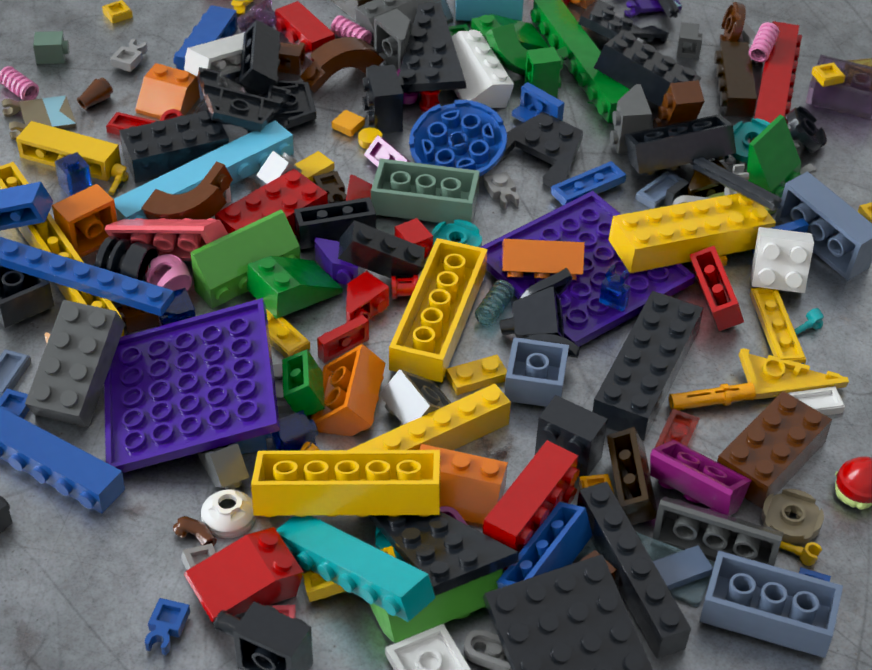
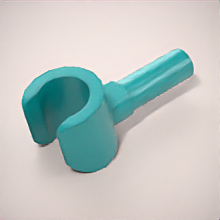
M819 308L811 309L806 314L808 321L794 329L796 335L811 327L815 330L822 328L824 315Z

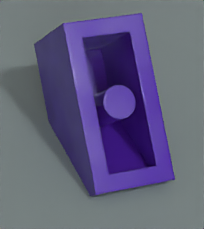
M316 237L315 260L337 283L347 285V283L364 273V268L338 259V241Z

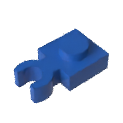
M159 598L148 622V628L151 632L145 637L146 651H150L154 643L161 642L162 655L168 654L171 649L170 636L180 638L190 615L189 604Z

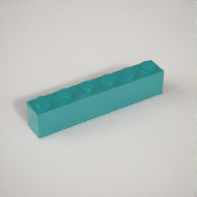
M311 515L305 517L293 516L276 529L302 568L319 574L326 581L338 584L346 592L355 593L367 603L375 604L385 609L392 616L396 615L409 622L435 599L428 573Z

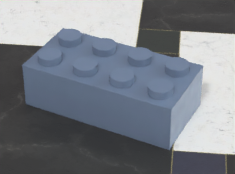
M808 171L787 182L781 197V208L777 210L775 220L777 219V222L782 225L804 218L809 224L807 233H812L814 241L813 252L847 281L868 270L872 262V223Z
M718 550L700 622L826 658L834 634L843 585Z

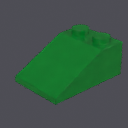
M494 14L471 19V30L480 31L487 43L488 40L485 33L493 28L513 23L517 38L526 50L549 47L531 23Z
M779 115L749 143L747 172L749 173V182L781 198L785 184L801 175V161L785 117Z
M268 256L248 264L247 290L256 299L263 298L266 309L276 319L343 293V288L313 260Z

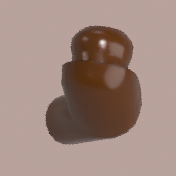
M183 516L178 518V522L173 525L174 533L181 538L191 533L195 535L201 545L212 543L214 547L217 542L212 532L202 521Z

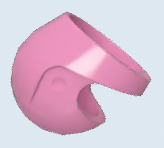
M164 254L152 259L145 272V281L147 283L174 291L175 299L173 302L183 297L192 284V277L186 264L182 259L172 254Z

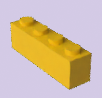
M33 121L16 138L21 158L103 181L110 179L111 169L114 164H121L118 144Z

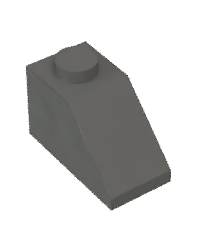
M237 443L197 453L215 487L235 489L243 485L241 480L249 478Z

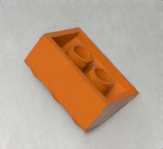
M503 239L502 271L507 272V277H523V272L534 273V278L546 279L550 277V274H556L568 268L572 275V280H577V275H583L585 242Z
M361 344L325 365L322 371L325 409L311 415L308 429L312 432L351 437L369 429L374 422L375 408L379 400L378 395L384 378L383 373L386 363Z
M421 444L419 450H440V507H452L459 512L467 525L483 528L484 519L503 496L506 486L508 462Z

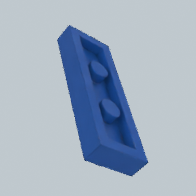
M610 161L551 187V194L562 205H565L591 191L599 194L625 183L626 174Z

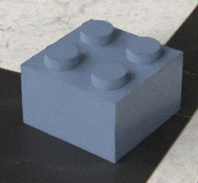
M514 337L505 380L504 394L511 402L545 407L548 406L555 395L562 398L569 345Z

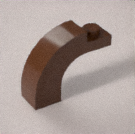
M355 37L338 38L323 44L310 55L314 62L300 75V78L304 82H308L310 90L316 93L337 71L353 67L361 70L366 75V67L372 65L379 66L384 59L369 43Z
M216 161L201 183L193 190L174 195L155 189L141 209L147 219L165 218L182 220L189 218L192 220H207L217 214L227 203L223 193L229 188L233 179L225 164Z

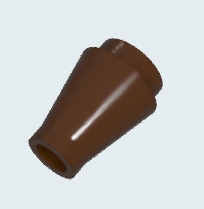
M103 77L94 79L83 94L77 98V102L84 110H87L89 107L109 99L113 93V88Z

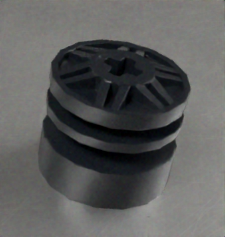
M109 236L101 244L94 266L146 282V268L152 259L159 256V251L153 245L140 242L132 244L127 239Z

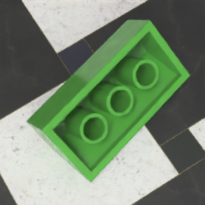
M282 210L276 211L191 251L195 291L212 309L248 292L247 272L249 263L268 256L300 259V245L285 213Z
M503 569L435 596V599L409 622L396 615H390L385 609L375 604L369 605L382 632L394 643H397L453 619L465 618L471 612L480 608H487L483 595L486 592L498 589L496 582L503 574Z

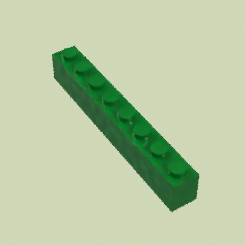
M534 0L533 9L530 12L532 22L537 25L541 34L545 36L550 46L554 47L555 50L567 48L569 56L563 59V62L568 68L569 73L574 76L578 85L582 87L588 99L593 102L599 114L604 117L606 122H613V111L617 110V102L629 91V88L594 68L601 52L582 26L578 24V21L562 0Z

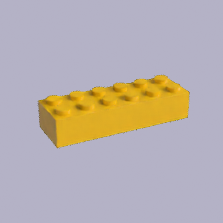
M736 193L613 216L608 240L629 273L691 262L690 254L711 246H715L719 256L755 249L758 228L775 227L776 222L764 206Z
M439 238L436 239L389 346L390 371L398 372L401 369L432 381L443 382L446 369L449 367L486 274L488 249Z
M440 450L258 451L251 482L253 515L266 517H305L308 515H326L328 517L338 515H357L360 517L369 515H388L391 517L419 515L426 517L440 515Z

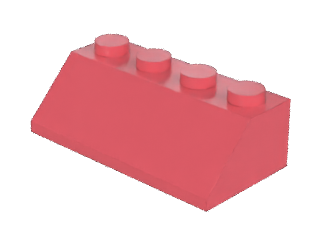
M165 218L122 219L106 225L105 228L109 236L127 239L132 244L140 242L157 247L159 256L172 254L182 259V261H191V251L228 235L222 222L212 218L207 220H192L189 218L182 220Z

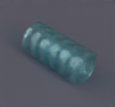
M504 280L494 282L475 310L477 321L485 326L496 324L504 309H506L514 297L515 290L510 283Z

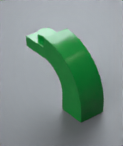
M511 23L493 28L485 33L488 44L500 63L508 70L525 76L527 50L520 44L514 24ZM566 47L556 50L558 56H561L562 59L569 56Z

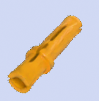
M752 382L730 386L725 383L721 384L720 387L669 394L668 401L671 411L675 412L719 404L730 406L732 402L755 400L756 392Z

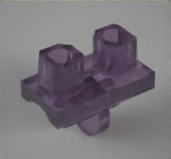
M264 0L260 4L254 5L247 14L238 17L237 24L239 29L246 31L256 19L270 27H274L276 25V14L272 9V0Z

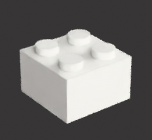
M759 227L750 275L751 286L805 293L814 246L812 233Z

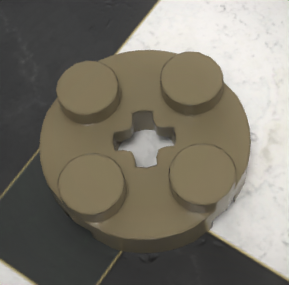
M783 489L782 493L776 495L772 493L766 498L761 519L764 526L784 532L783 542L806 546L807 543L819 534L824 520V512L822 508L819 510L815 504L816 500L808 493L797 489ZM790 513H795L797 519H791L787 516Z

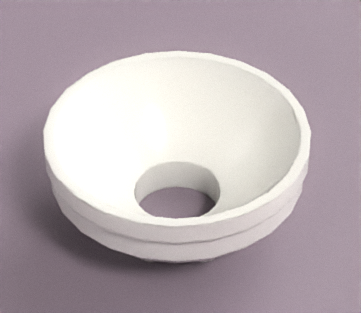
M225 489L218 491L205 500L201 509V521L218 538L230 539L239 537L248 532L256 520V516L253 515L252 499L246 493L239 490ZM225 499H232L236 502V505L229 509H223L219 506V503Z

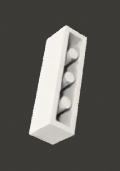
M244 33L187 48L184 70L195 76L198 75L199 67L221 72L220 76L241 70Z

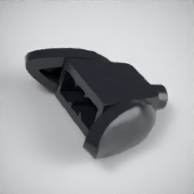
M568 268L533 284L524 291L518 300L513 302V317L500 320V330L503 336L515 334L516 338L569 345L568 357L578 358L580 348L565 338L561 298L559 297L572 280V275Z

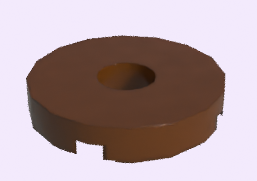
M733 2V5L728 7L721 24V29H724V35H720V43L721 41L738 42L746 17V9L743 3Z

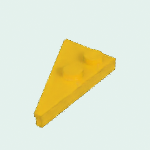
M745 348L740 349L738 354L747 382L754 384L755 400L777 397L782 391L789 393L836 386V389L845 388L849 383L848 377H843L838 373L827 371L826 374L809 370V365L790 360H781L772 355H768L767 358L749 354L750 350Z

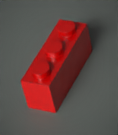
M299 1L275 9L276 19L274 24L277 31L281 32L290 43L299 45L300 42L305 43V55L312 62L314 60L310 55L323 44L335 39V34Z
M715 246L690 254L695 274L718 331L744 323L739 303Z

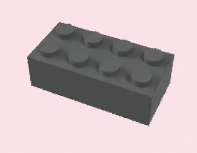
M63 300L25 405L35 416L89 428L125 326L117 311Z

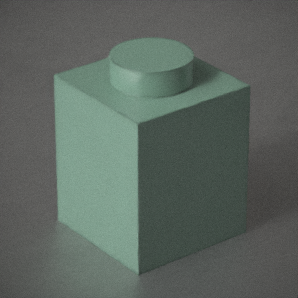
M63 31L35 32L33 48L36 64H65V55L69 54V41L64 40Z

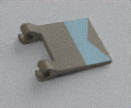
M66 95L19 102L12 99L2 100L4 108L10 107L2 110L4 116L11 117L21 111L24 123L17 121L9 123V128L12 130L10 137L13 140H16L18 135L31 121L59 129L76 128V121Z

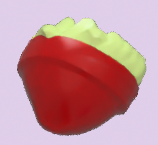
M862 456L846 461L839 471L835 473V493L837 498L852 508L867 509L872 505V457Z

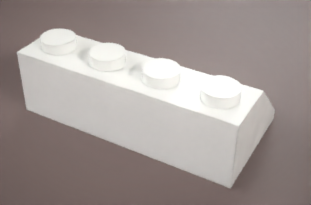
M477 30L459 31L454 34L452 40L467 86L466 89H453L459 100L476 101L490 108H507L514 83L482 33Z

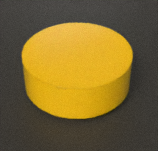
M376 128L362 129L358 133V144L362 148L368 149L377 135L382 137L381 131Z

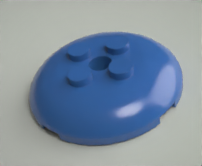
M454 100L453 104L445 106L438 104L419 117L410 133V152L415 163L480 171L479 177L492 170L501 160L507 146V132L502 118L489 106L471 100Z

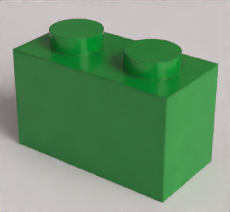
M554 47L527 50L524 84L528 82L557 98L558 89L561 88L560 70L563 69V59L561 56H558Z
M308 349L282 359L283 397L297 417L301 419L325 409L323 372Z

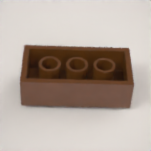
M782 391L718 455L717 462L752 480L744 498L763 509L766 498L772 493L776 495L826 442L832 419L787 392Z

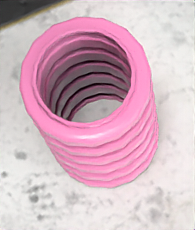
M342 15L337 16L331 24V31L340 38L355 37L369 44L371 42L372 33L369 30L355 24Z
M766 22L760 26L749 49V56L752 60L761 63L769 58L779 35V28L775 24Z
M12 66L4 67L0 71V84L22 100H34L38 96V85Z

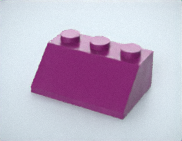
M675 440L653 448L650 454V476L657 479L658 484L667 489H676L684 493L683 496L687 500L694 503L701 502L718 513L731 516L739 511L752 481L751 479Z

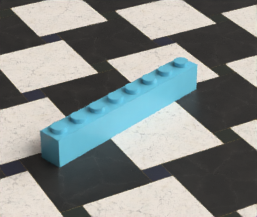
M275 120L267 124L261 132L254 130L114 199L117 221L136 218L147 219L141 208L155 189L174 195L189 192L201 183L216 161L225 164L233 179L230 183L231 186L259 172L272 151L283 155L284 152L290 156L293 155V134Z

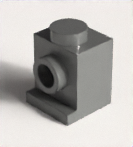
M681 22L677 56L699 59L703 34L698 33L699 24Z

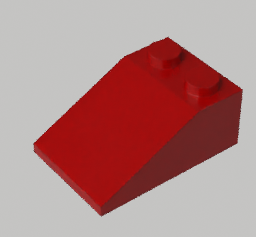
M271 527L243 536L185 571L184 576L210 620L215 622L221 610H225L227 613L235 616L247 612L253 602L266 606L296 597L303 576V570L275 527Z

